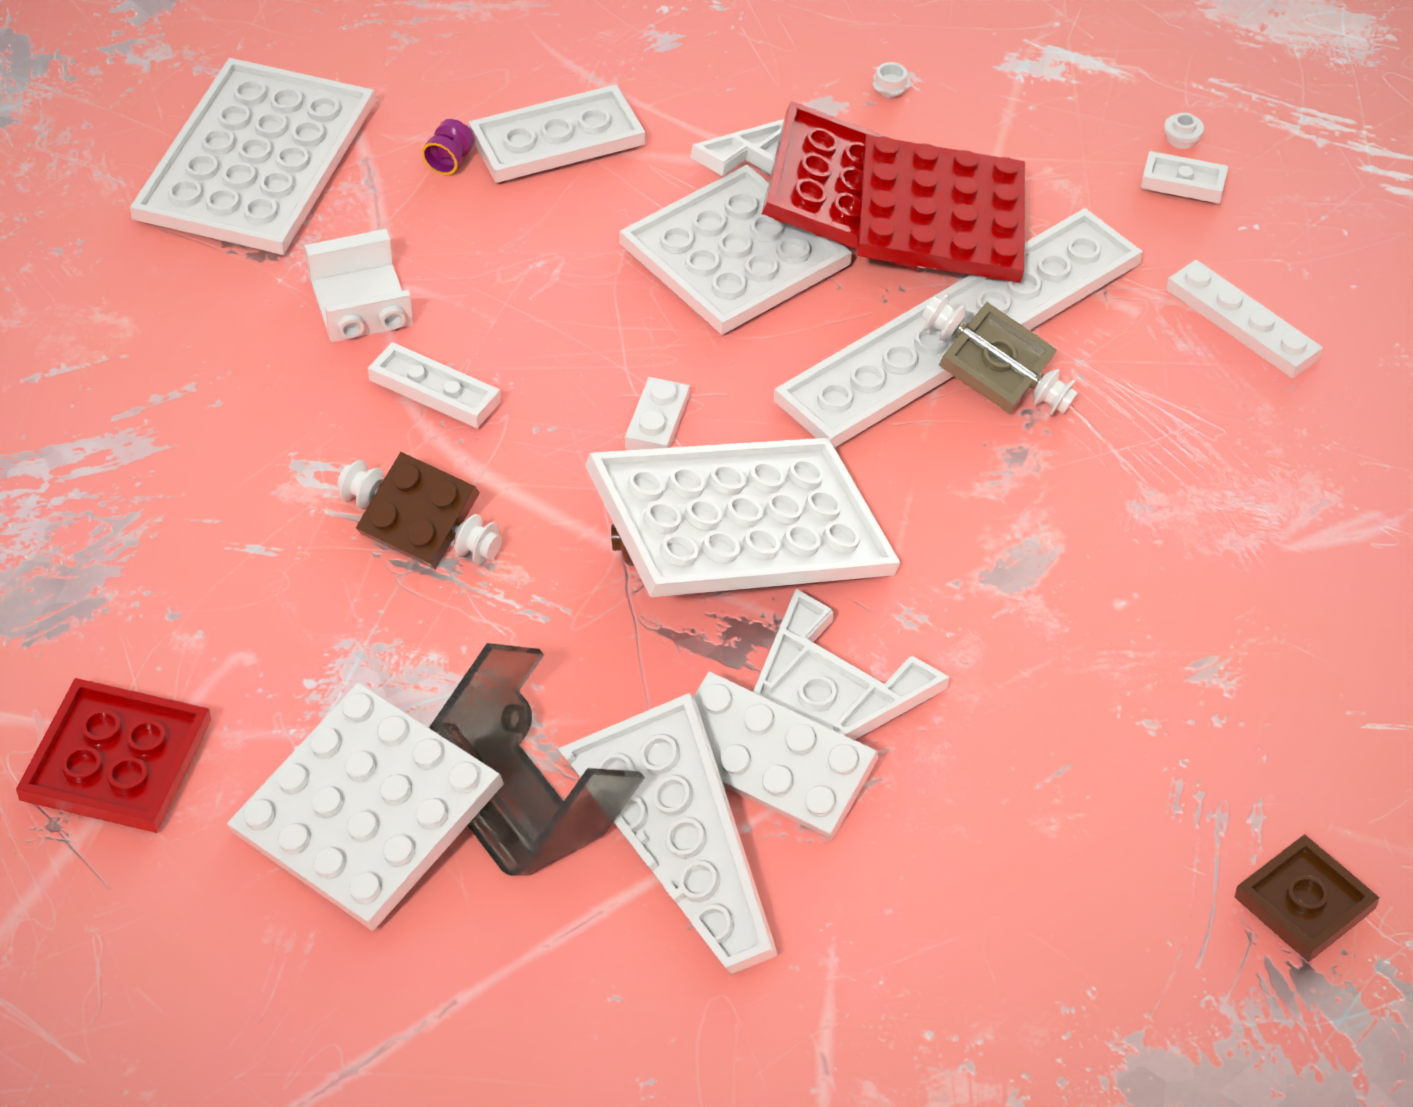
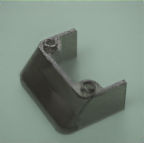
M486 643L429 729L500 774L504 784L467 826L505 874L510 876H530L600 839L607 832L645 777L640 771L587 768L563 801L520 746L532 724L531 707L521 694L520 689L541 661L544 653L539 648Z

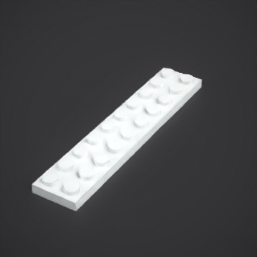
M1083 208L1025 242V271L1021 283L969 275L774 389V402L815 438H828L835 448L953 377L952 374L940 367L939 363L957 338L954 335L950 339L940 341V330L933 326L926 331L923 330L926 321L921 318V315L935 296L942 299L946 294H949L948 305L954 309L964 304L966 306L964 322L968 324L983 305L988 302L1028 330H1031L1141 264L1143 251L1088 209Z

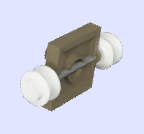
M946 294L942 299L935 296L921 315V318L926 321L923 330L926 331L933 326L940 330V341L950 339L954 335L957 338L943 355L939 363L940 367L1009 414L1029 388L1032 390L1035 388L1033 392L1034 405L1045 401L1051 406L1050 416H1053L1057 410L1062 414L1067 411L1078 395V392L1072 389L1076 380H1072L1067 384L1060 381V369L1049 371L1044 377V374H1042V371L1057 351L1055 347L988 302L983 305L968 324L964 322L966 306L963 304L954 309L948 305L949 294Z

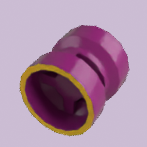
M445 119L435 130L434 136L429 138L421 150L422 158L425 164L436 173L450 175L457 170L463 160L462 158L468 155L473 148L475 137L466 124L455 119Z

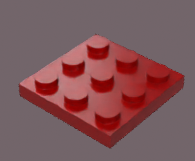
M74 678L16 788L18 799L22 802L157 833L211 722L210 710L206 707Z

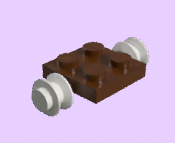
M400 451L385 478L380 468L376 467L367 472V464L363 460H357L353 464L347 465L339 475L337 486L340 489V498L348 502L356 497L357 507L362 510L366 509L356 526L359 533L436 570L453 539H455L456 554L463 557L470 551L473 552L472 559L477 565L483 564L487 559L492 560L501 547L502 536L499 535L500 529L497 523L491 522L484 528L482 527V517L478 514H474L465 520L480 494L476 486Z

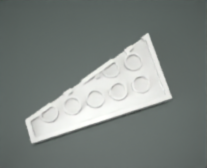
M690 693L558 748L731 974L778 956L696 700Z

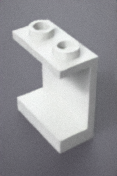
M387 229L305 245L308 277L330 343L413 326L411 295L409 290L402 291L392 264L391 242Z

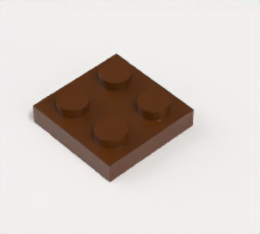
M1306 834L1240 883L1234 895L1235 899L1308 963L1373 912L1380 899L1378 895Z

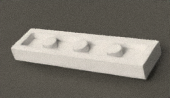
M1197 259L1168 278L1166 288L1168 292L1290 378L1294 379L1321 359L1323 351L1321 345Z

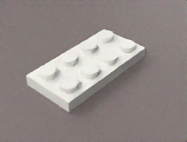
M617 84L468 121V127L475 137V146L495 183L645 145V131Z
M708 671L693 698L696 700L723 786L833 840L879 758L877 751Z

